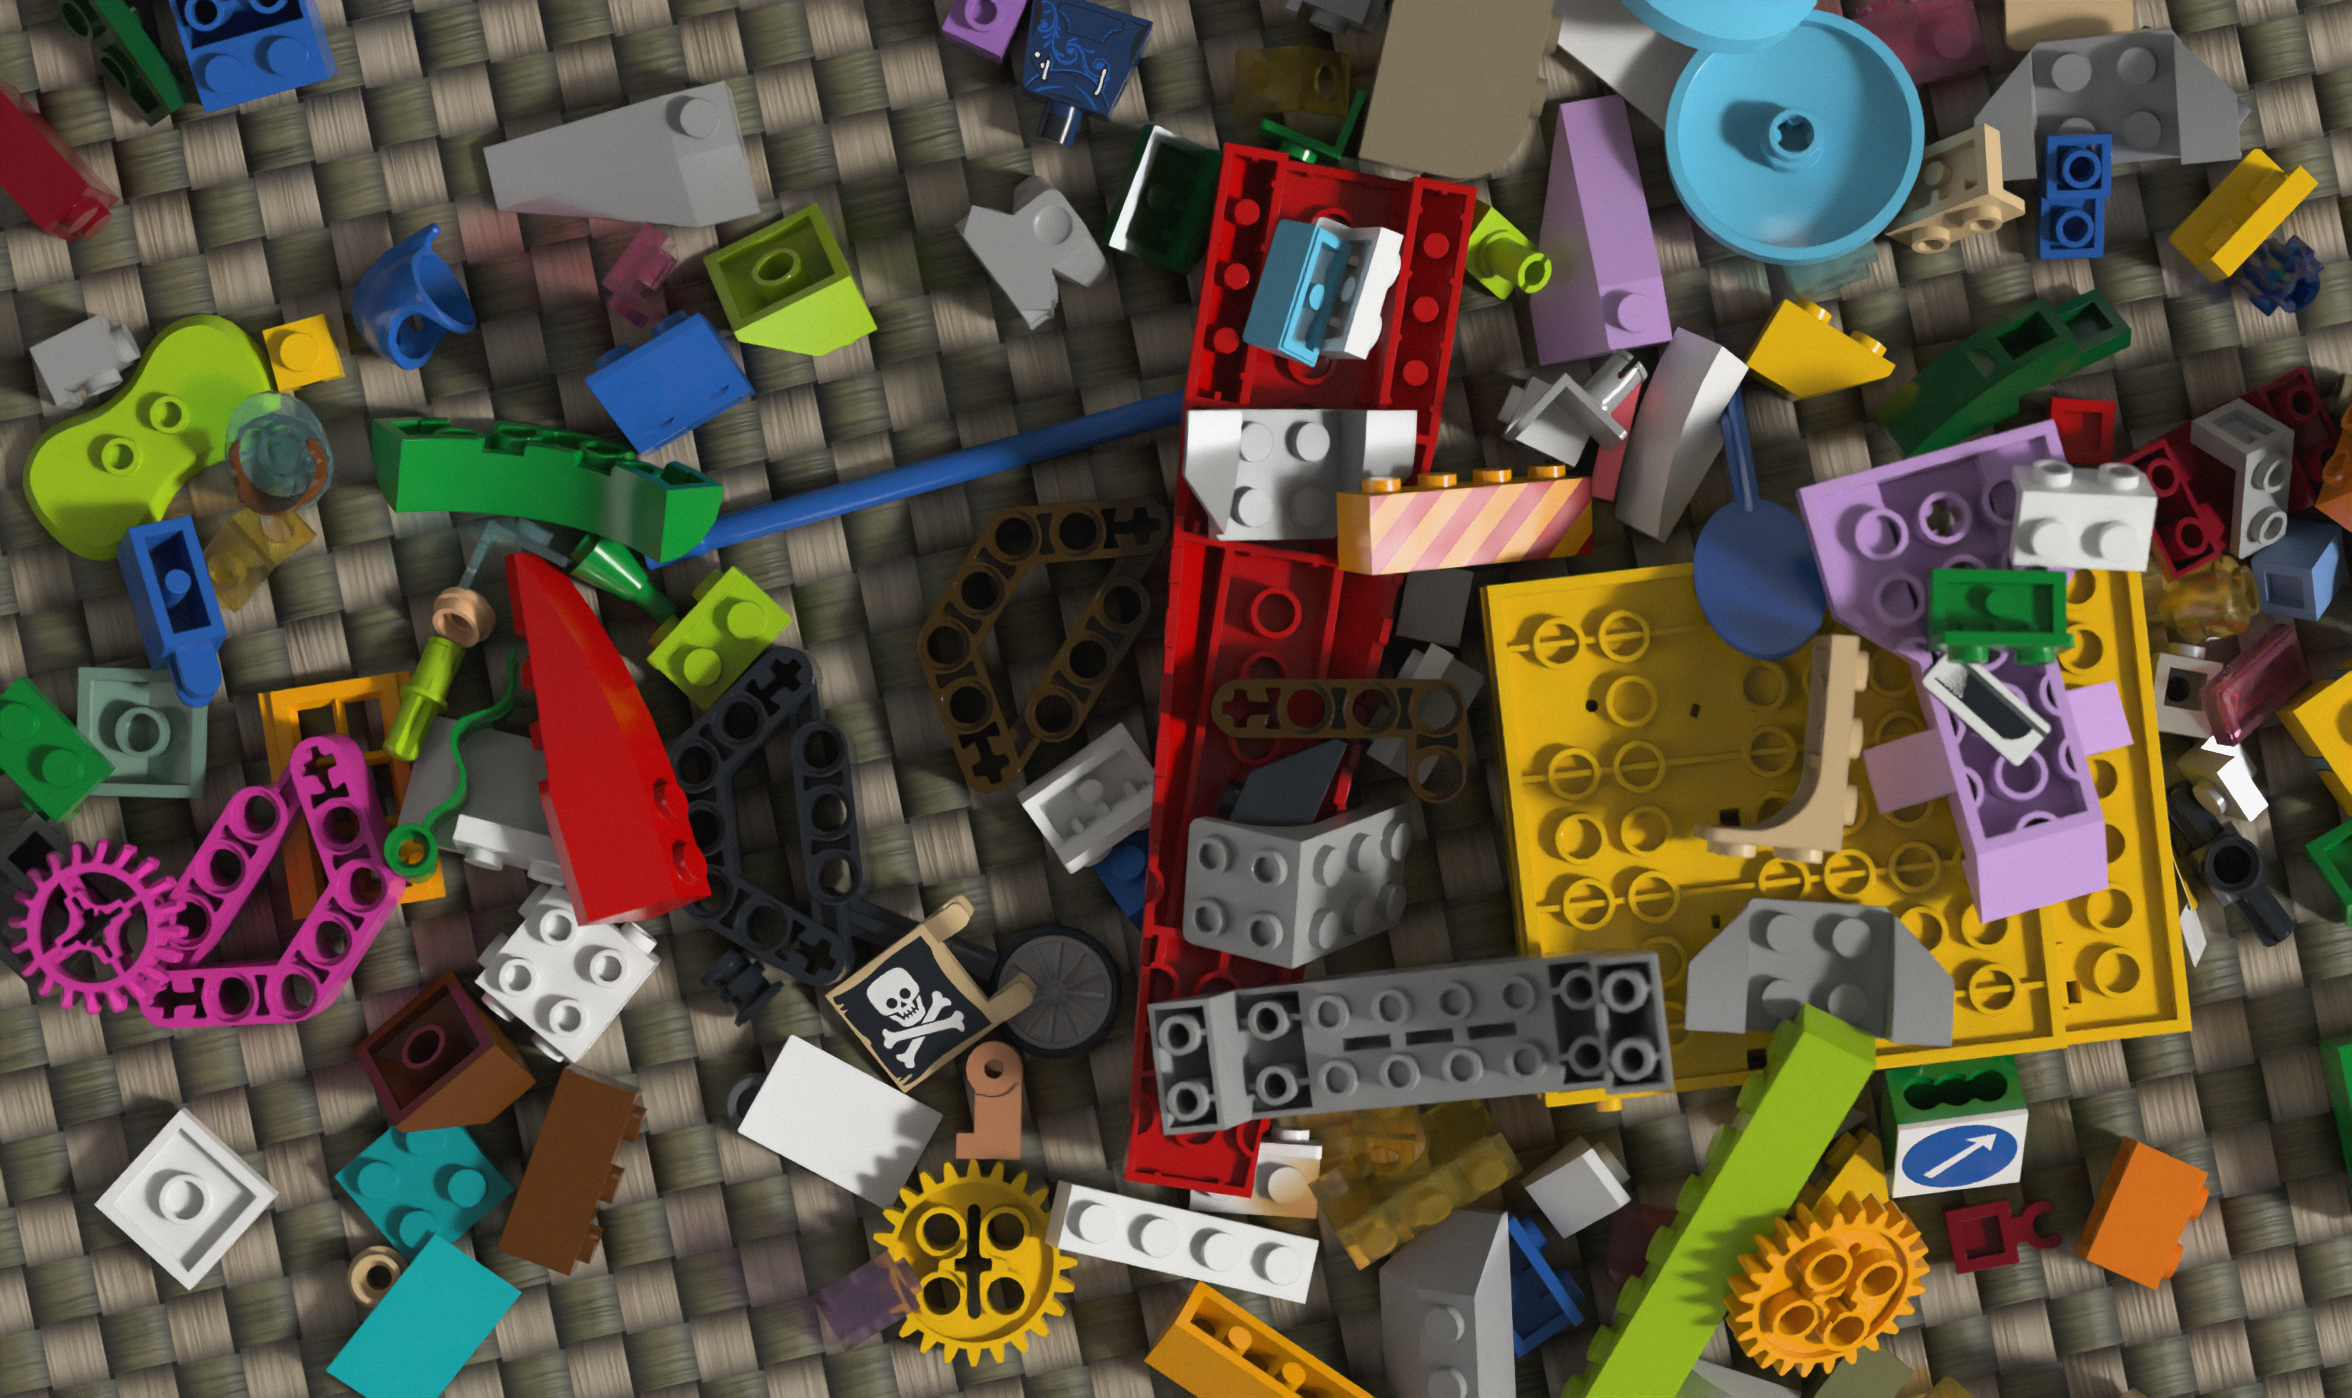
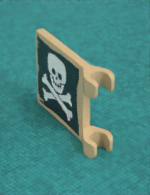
M962 894L954 895L924 921L830 989L825 995L904 1094L999 1024L1027 1008L1038 990L1036 984L1026 973H1019L988 999L942 942L965 927L974 912L973 906Z

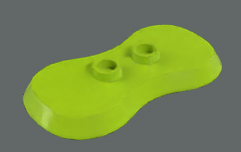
M192 315L171 323L162 329L148 345L133 375L116 395L97 408L57 423L45 431L35 442L23 468L22 484L26 499L33 513L51 536L74 554L89 560L99 561L117 558L116 552L127 529L160 522L175 494L186 482L203 469L229 459L228 450L233 441L241 439L239 455L255 447L267 436L277 420L282 405V393L278 390L271 361L260 346L243 329L218 315Z

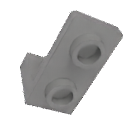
M2238 398L2193 420L2191 423L2190 443L2236 470L2230 553L2243 559L2275 543L2286 533L2295 431Z

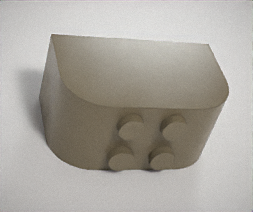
M1390 0L1355 160L1446 180H1465L1482 176L1504 164L1519 146L1528 118H1540L1543 109L1548 79L1537 77L1542 55L1550 56L1551 53H1555L1563 15L1552 13L1555 0Z

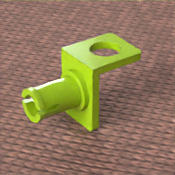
M1476 199L1465 270L1501 300L1507 299L1516 285L1527 293H1535L1541 290L1551 276L1552 267L1549 258L1538 252V247L1497 210Z

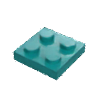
M393 1125L334 1176L409 1264H411L435 1233L452 1244L517 1188L465 1126L402 1133Z

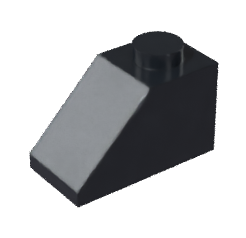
M1325 738L1242 770L1237 781L1231 778L1226 780L1215 802L1213 813L1220 816L1222 820L1255 826L1292 827L1313 824L1347 747V743L1336 738Z

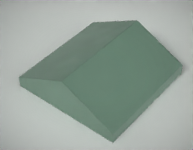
M78 667L77 728L116 767L90 794L91 796L205 798L208 705L202 708H190L181 703L176 695L169 669L152 672L151 669Z

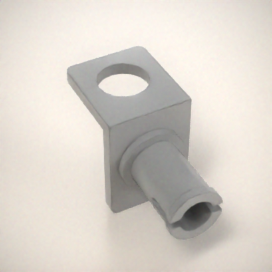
M1617 348L1607 362L1583 387L1579 386L1567 373L1563 374L1511 427L1504 437L1511 443L1554 400L1605 450L1610 451L1628 435L1626 430L1612 418L1611 413L1640 382L1647 378L1648 374L1643 365L1638 361L1621 379H1618L1617 374L1634 356L1624 349Z

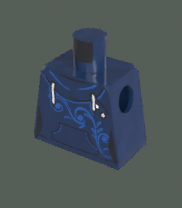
M1033 0L1021 90L1023 96L1045 103L1035 137L1047 143L1071 149L1082 115L1108 122L1151 40L1153 22L1085 0Z

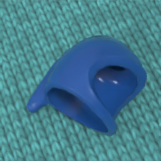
M435 222L423 227L384 252L366 271L353 294V319L357 330L365 342L387 362L404 370H414L422 367L431 358L444 338L451 332L469 334L476 328L474 309L459 280L448 264L431 248L432 241L441 231ZM412 315H421L423 330L414 332L405 319Z

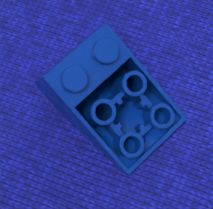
M169 0L205 114L327 80L338 73L315 0Z
M682 310L665 318L650 329L654 339L637 349H630L628 344L625 343L610 350L593 362L597 372L584 379L637 452L645 457L756 394L719 328L700 313L691 317V315L687 316L685 311Z

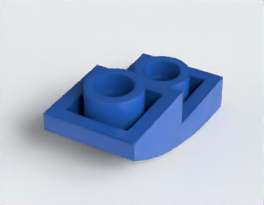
M2110 132L2045 134L2039 174L2035 230V256L2040 260L2104 257L2105 198H2111L2112 134Z

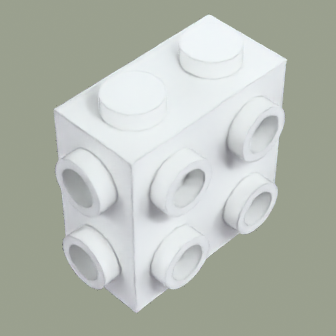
M541 883L518 910V913L525 918V921L512 937L509 938L501 932L478 959L477 962L485 970L475 983L486 991L481 999L496 1014L509 1022L517 1016L536 1031L531 1040L545 1054L558 1062H561L566 1056L575 1063L584 1057L663 959L652 951L657 941L633 921L625 922L622 926L619 923L578 927L566 884L565 886L553 885L550 889L544 883Z

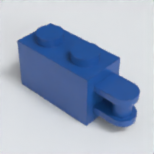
M191 515L128 528L116 555L151 670L154 672L168 668L176 695L181 703L190 708H202L211 702L222 682V673L216 654L227 636V631Z

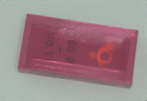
M2275 623L2198 690L2217 745L2235 747L2311 680L2294 625Z

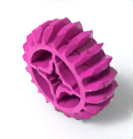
M110 839L97 840L94 846L93 858L84 841L72 842L69 851L71 864L61 852L51 851L46 855V859L53 875L51 876L39 868H31L26 875L29 881L39 889L38 892L34 893L27 890L15 892L14 900L20 905L29 907L28 915L9 917L8 925L15 929L26 928L27 939L11 943V951L14 954L31 951L34 959L24 964L20 972L24 977H31L44 971L47 976L39 984L37 990L41 996H50L61 985L64 987L60 997L61 1008L66 1010L74 1008L83 993L84 1008L87 1014L95 1015L101 1012L104 996H106L113 1012L124 1011L127 1009L128 1003L126 989L135 1000L141 1003L151 998L150 988L144 979L145 977L158 985H165L169 982L171 977L158 963L160 959L171 963H177L182 960L183 952L167 945L168 937L180 938L188 935L189 929L187 926L182 924L170 925L169 914L184 911L186 903L183 899L165 902L162 894L173 889L177 882L173 876H166L153 883L150 877L155 873L160 864L156 857H147L136 868L133 867L137 857V846L124 844L114 860L113 845ZM91 872L105 873L122 880L135 892L126 898L108 903L102 900L94 889H87L80 877ZM64 891L67 895L64 903L70 913V923L67 930L60 937L56 938L55 943H53L50 930L51 914L57 898ZM93 908L94 916L122 911V913L110 920L111 924L107 925L103 930L107 938L106 944H103V936L76 941L88 933L87 929L94 924L93 917L90 914ZM145 909L148 922L147 939L141 955L134 963L130 957L134 951L129 945L127 930L130 923L142 914V910ZM89 950L95 953L104 965L111 964L118 977L111 980L92 979L71 969L64 960L71 955Z

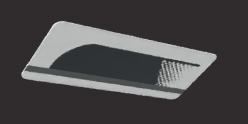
M1946 653L1922 681L1926 688L2015 766L2021 765L2050 732V726L1980 664L1948 663Z

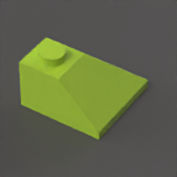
M817 202L703 258L731 328L739 342L821 357L840 347L848 346L858 338L877 330V326Z

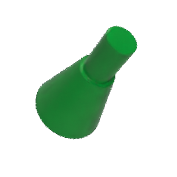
M586 532L568 554L576 562L569 574L627 602L631 600L660 625L676 611L678 606L647 581L648 576L624 544Z

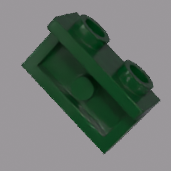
M1144 124L1099 243L1163 271L1188 275L1192 267L1201 260L1208 245L1209 235L1207 228L1213 214L1223 151L1208 149L1159 126Z

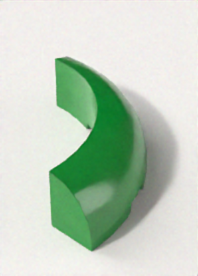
M447 417L379 418L372 421V458L376 479L385 501L395 513L426 511L475 512L546 521L609 538L645 554L660 564L684 556L702 542L716 521L723 497L724 485L704 473L678 461L667 463L663 469L654 464L637 460V450L634 446L598 436L508 421H496L491 432L451 427V420Z

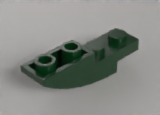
M2098 288L2054 308H2051L2042 296L1982 328L1950 349L1922 370L1874 414V422L1903 460L1941 450L2019 414V397L2130 347L2132 329Z

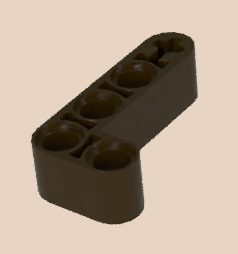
M1237 679L1222 685L1213 696L1211 705L1213 720L1218 728L1229 736L1239 738H1406V775L1408 785L1415 795L1426 802L1438 804L1448 802L1456 797L1465 785L1467 775V707L1465 697L1459 688L1449 681L1440 679ZM1266 689H1281L1276 708L1281 724L1280 729L1266 728L1269 715L1249 716L1247 727L1243 728L1235 727L1234 717L1223 715V702L1233 701L1236 690H1247L1249 701L1269 702ZM1305 689L1319 694L1325 704L1324 717L1320 723L1309 728L1298 727L1292 723L1287 713V704L1291 696ZM1363 691H1379L1389 701V717L1379 727H1364L1353 716V701ZM1428 691H1444L1454 701V717L1444 727H1429L1419 717L1417 709L1419 700ZM1432 755H1441L1449 759L1455 771L1454 781L1451 786L1439 793L1425 790L1419 783L1417 775L1422 761Z

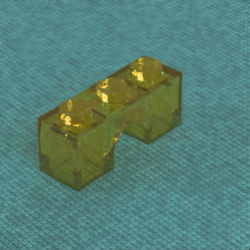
M1481 1099L1442 1102L1419 1116L1417 1119L1426 1133V1145L1419 1158L1402 1170L1395 1172L1378 1171L1371 1166L1364 1153L1360 1152L1308 1184L1333 1231L1359 1271L1429 1229L1433 1224L1443 1221L1452 1209L1465 1207L1524 1171Z

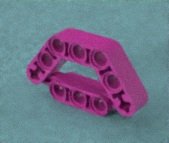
M337 732L309 737L298 743L295 747L289 764L277 782H265L238 791L230 800L165 901L183 899L186 903V909L191 902L199 905L207 916V926L203 934H198L189 928L185 920L186 909L179 913L169 914L170 925L182 924L187 926L189 930L186 937H168V943L183 952V958L180 962L171 963L162 960L160 963L171 977L169 982L165 985H158L149 979L145 980L150 988L151 998L145 1002H139L142 1014L150 1023L157 1027L168 1029L295 1023L322 1013L333 1004L402 898L406 886V880L392 871L385 858L384 844L387 836L390 834V830L362 751L353 739ZM333 754L336 759V766L331 767L328 771L320 772L317 767V760L322 759L325 755ZM347 786L349 794L327 799L325 792ZM259 796L267 798L274 806L276 819L270 829L260 826L253 815V806ZM342 807L350 808L359 818L360 830L355 840L345 838L337 828L336 819ZM304 810L326 871L329 885L281 959L205 963L220 939L230 931L288 841ZM225 849L232 851L240 860L241 874L236 882L228 880L220 870L219 859ZM364 867L377 873L381 880L382 890L376 901L365 897L359 889L358 877ZM329 921L340 924L346 932L347 946L343 953L331 950L325 942L324 929ZM294 974L305 977L312 986L313 997L309 1006L298 1003L291 995L290 981ZM232 977L242 980L249 989L250 1000L246 1009L236 1006L229 998L228 983ZM172 987L174 992L178 993L195 992L202 989L201 998L180 1005L179 1000L169 999L168 988Z

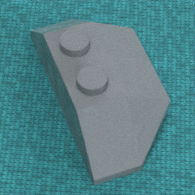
M1450 1204L1379 1269L1385 1391L1393 1398H1516L1508 1211Z

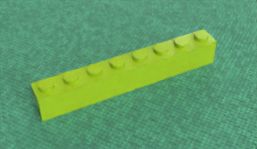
M1806 1002L1803 1003L1792 1022L1786 1019L1781 1021L1769 1043L1767 1054L1771 1058L1762 1074L1753 1071L1746 1079L1736 1103L1740 1111L1731 1126L1722 1123L1715 1131L1706 1152V1159L1710 1160L1700 1177L1692 1174L1684 1183L1675 1209L1679 1211L1670 1228L1661 1225L1655 1232L1646 1252L1645 1259L1649 1261L1640 1278L1631 1275L1626 1281L1616 1304V1310L1619 1311L1618 1316L1611 1327L1604 1324L1599 1327L1587 1352V1360L1590 1363L1582 1376L1573 1373L1569 1377L1560 1398H1675L1728 1310L1723 1303V1298L1734 1293L1727 1282L1728 1276L1745 1272L1737 1260L1740 1254H1756L1759 1247L1753 1239L1756 1234L1768 1237L1774 1235L1776 1228L1773 1219L1777 1216L1784 1218L1876 1067L1874 1035Z

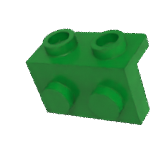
M1935 568L1928 571V652H1947L1948 663L1982 664L1988 662V653H2014V664L2051 665L2055 664V654H2062L2074 648V633H2067V571Z
M19 677L0 696V776L7 773L23 789L19 794V799L30 812L36 813L45 822L50 818L55 823L72 821L81 812L78 806L116 767L28 677Z

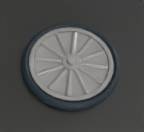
M1044 925L1027 930L1017 936L1000 952L988 984V999L1019 973H1026L1038 989L1033 996V1001L1027 1008L998 1025L1001 1033L1015 1047L1037 1057L1066 1059L1088 1051L1110 1032L1118 1017L1122 1002V981L1116 962L1108 949L1095 937L1080 929L1065 925Z

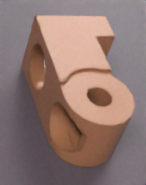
M1000 1039L986 1040L974 1048L967 1060V1079L973 1089H975L974 1130L959 1129L957 1131L956 1159L1020 1160L1022 1157L1023 1121L1022 1057L1016 1047L1007 1041Z

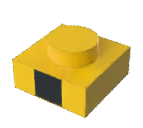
M320 314L262 331L280 393L285 394L345 377L328 315Z

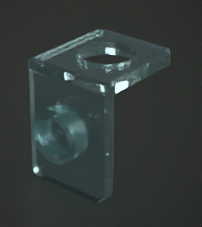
M495 518L489 520L458 587L466 591L475 587L499 536L562 567L570 565L572 559L568 556L569 552L550 544L554 535L551 531L523 518H519L515 526Z

